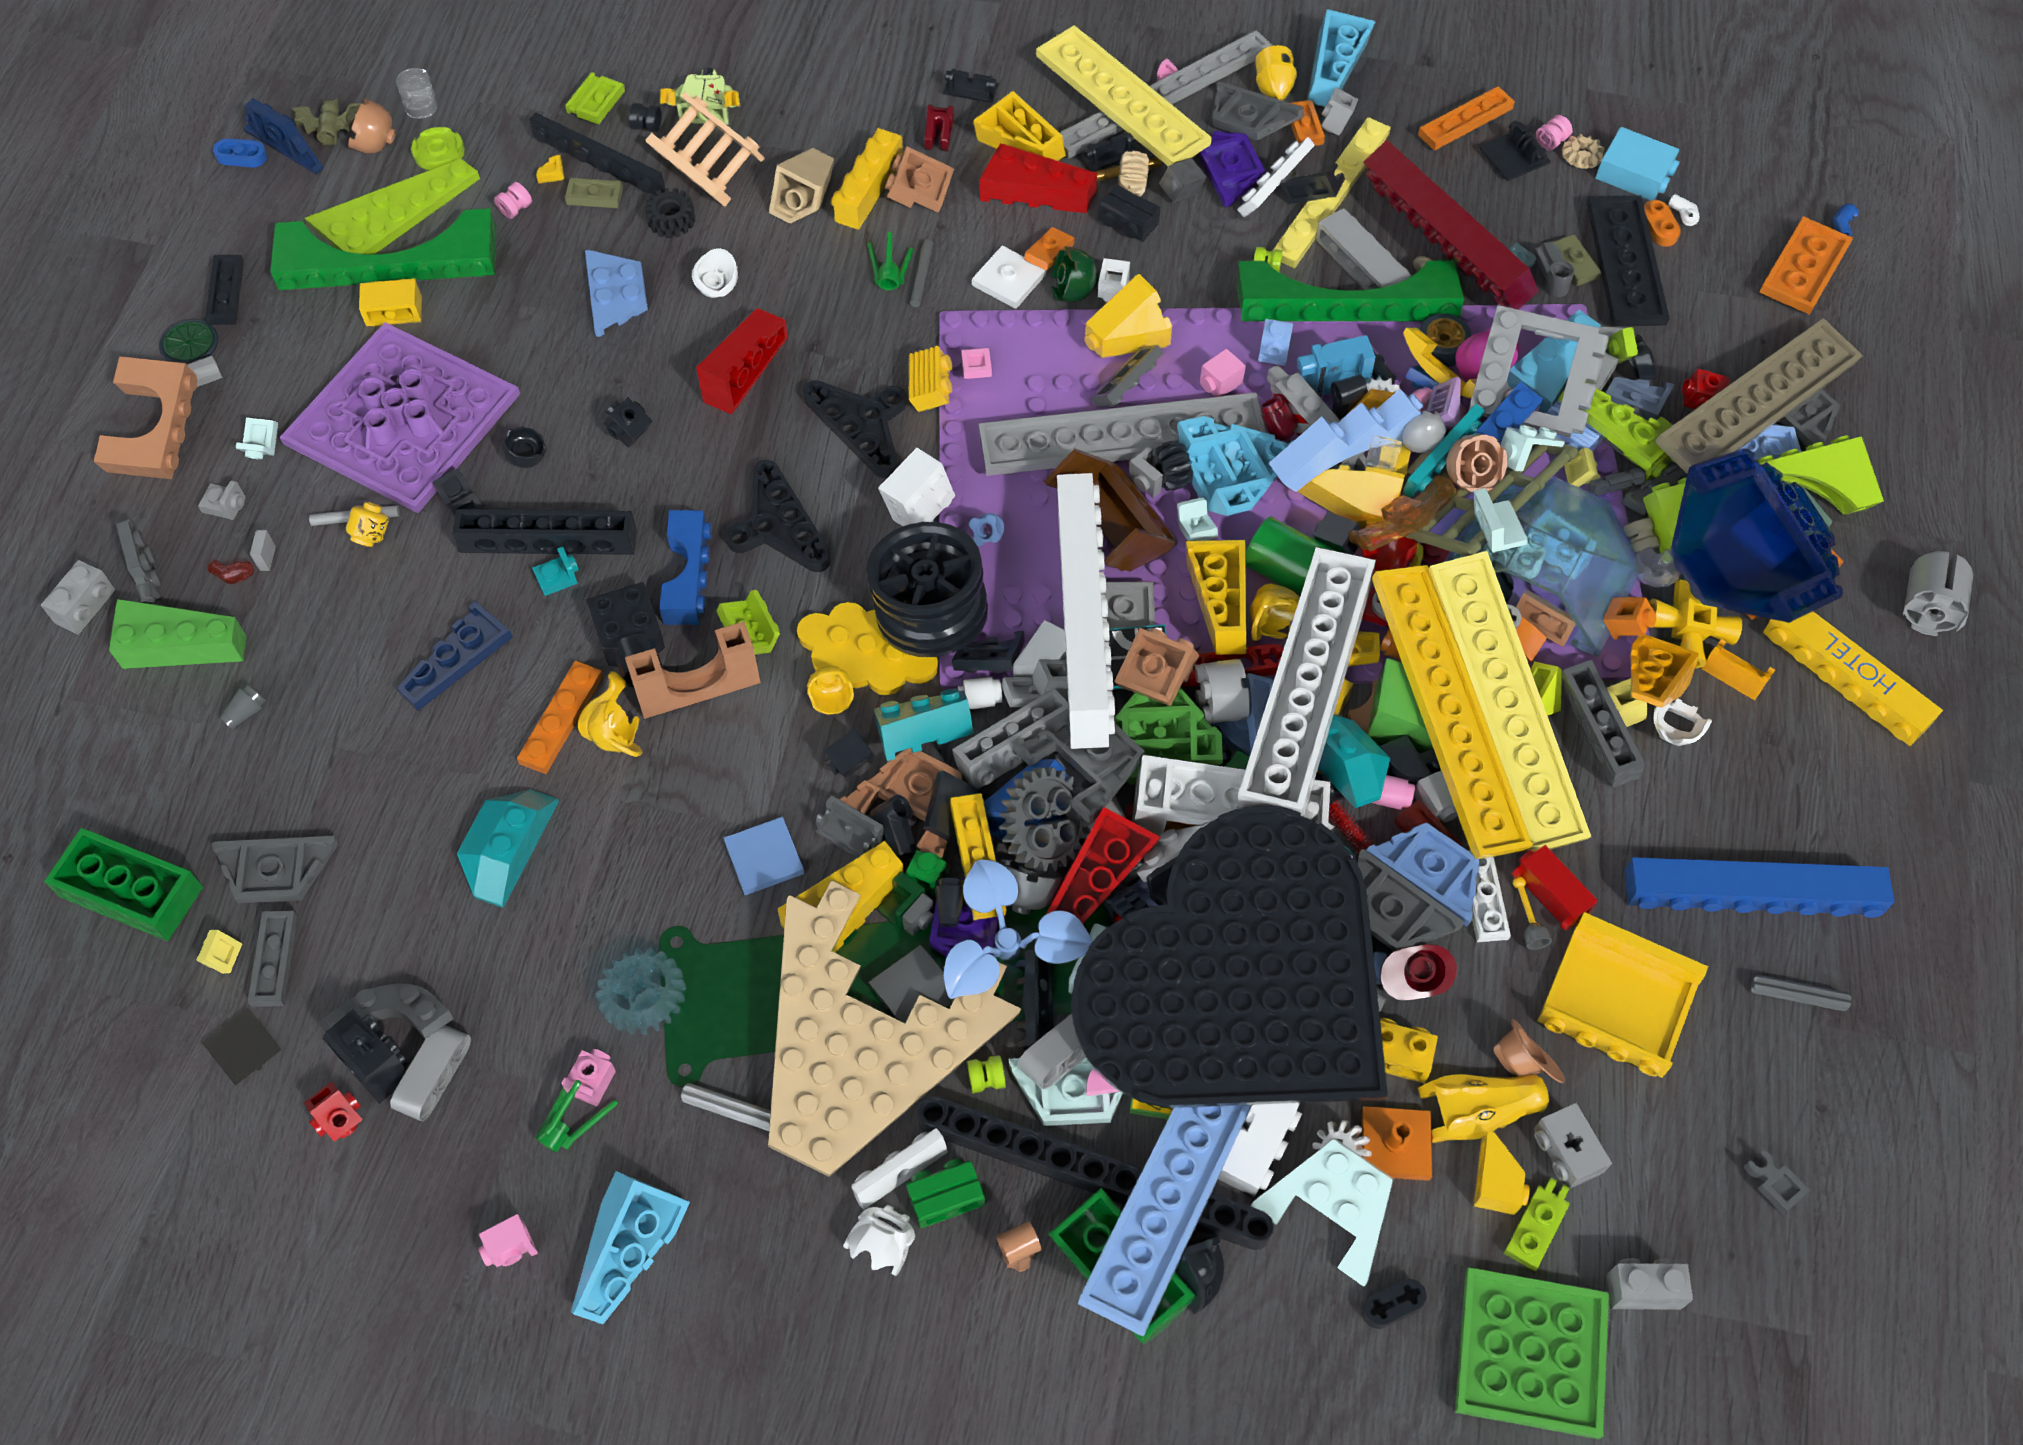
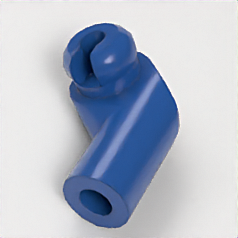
M1854 204L1841 206L1832 219L1835 230L1850 237L1852 231L1848 222L1853 221V216L1858 217L1859 210Z

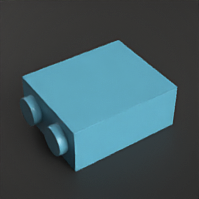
M1620 127L1601 161L1595 179L1635 195H1641L1648 200H1655L1659 192H1665L1671 179L1668 178V175L1674 176L1680 161H1677L1676 157L1680 149Z

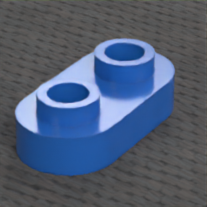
M226 138L218 141L213 146V153L217 161L223 165L259 167L266 162L268 157L264 145L259 141Z

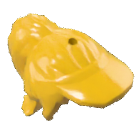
M1272 583L1260 587L1249 610L1252 623V640H1260L1262 635L1276 639H1285L1287 634L1281 633L1279 630L1284 629L1293 621L1300 597L1292 590Z
M610 671V674H608L609 686L607 690L585 706L578 719V730L581 736L589 741H593L600 749L609 752H623L634 757L641 756V748L633 743L640 719L638 716H635L632 723L629 724L625 711L616 702L619 694L626 687V682L617 672Z

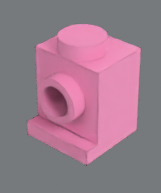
M593 1049L591 1053L582 1050L568 1077L564 1078L561 1083L565 1091L568 1093L574 1082L580 1080L581 1086L574 1097L597 1107L616 1072L612 1063L609 1062L610 1056L597 1049ZM589 1067L594 1069L592 1074L586 1075Z
M518 1214L479 1234L483 1246L479 1247L478 1250L487 1267L493 1263L496 1267L512 1265L522 1258L521 1254L527 1251L531 1256L538 1254L529 1231Z

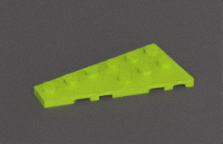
M458 159L305 218V221L312 230L336 249L357 254H376L477 182L480 177L477 170L464 160Z

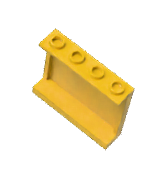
M1584 912L1575 926L1537 1022L1544 1024L1548 1030L1554 1033H1564L1575 1038L1582 1046L1595 1047L1604 1051L1613 1060L1628 1062L1637 1066L1646 1075L1662 1078L1672 1067L1673 1062H1670L1697 987L1704 979L1708 966Z

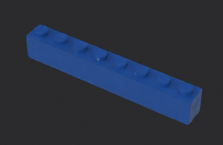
M1632 857L1624 870L1628 905L1639 906L1642 909H1653L1658 906L1671 907L1673 910L1703 908V910L1708 912L1721 909H1735L1739 913L1764 910L1770 914H1781L1791 911L1799 912L1802 915H1813L1816 913H1831L1833 916L1863 914L1865 917L1874 918L1882 916L1895 902L1888 867Z

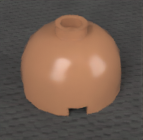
M365 98V104L361 103L351 130L356 135L355 140L349 138V148L366 154H375L382 151L386 144L391 145L393 143L396 130L392 129L390 113L383 106Z
M1479 433L1463 436L1448 451L1446 467L1451 481L1459 488L1470 492L1486 488L1487 492L1492 490V486L1498 480L1501 481L1505 476L1508 465L1505 448L1501 447L1499 442H1497L1498 440L1492 436Z

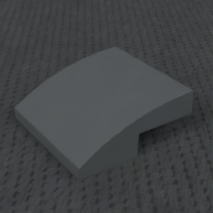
M921 945L868 982V985L884 1008L889 1009L893 1017L903 1023H906L919 995L946 1008L955 999L949 998L947 994L944 972Z

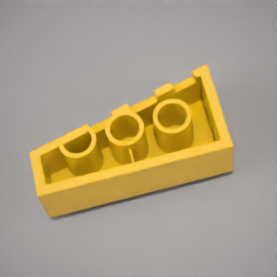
M1245 540L1186 541L1187 567L1216 655L1246 654Z

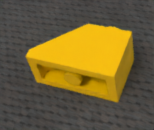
M1488 1131L1480 1145L1474 1207L1515 1215L1522 1205L1526 1206L1529 1197V1185L1524 1184L1525 1171L1494 1132Z

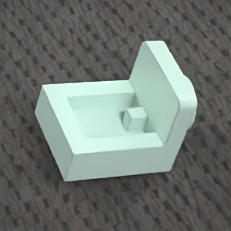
M246 418L243 443H236V449L245 452V457L253 459H263V455L274 456L278 422Z
M1204 497L1177 504L1179 529L1187 541H1208L1218 538L1217 527L1207 514V502Z

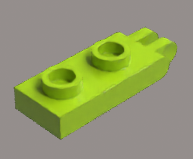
M1552 1177L1545 1188L1538 1185L1504 1251L1505 1255L1534 1272L1538 1269L1570 1205V1202L1564 1200L1570 1188L1563 1184L1557 1195L1552 1193L1557 1183V1180Z

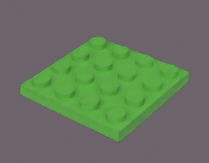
M1468 1267L1465 1271L1455 1413L1601 1439L1604 1426L1609 1292Z

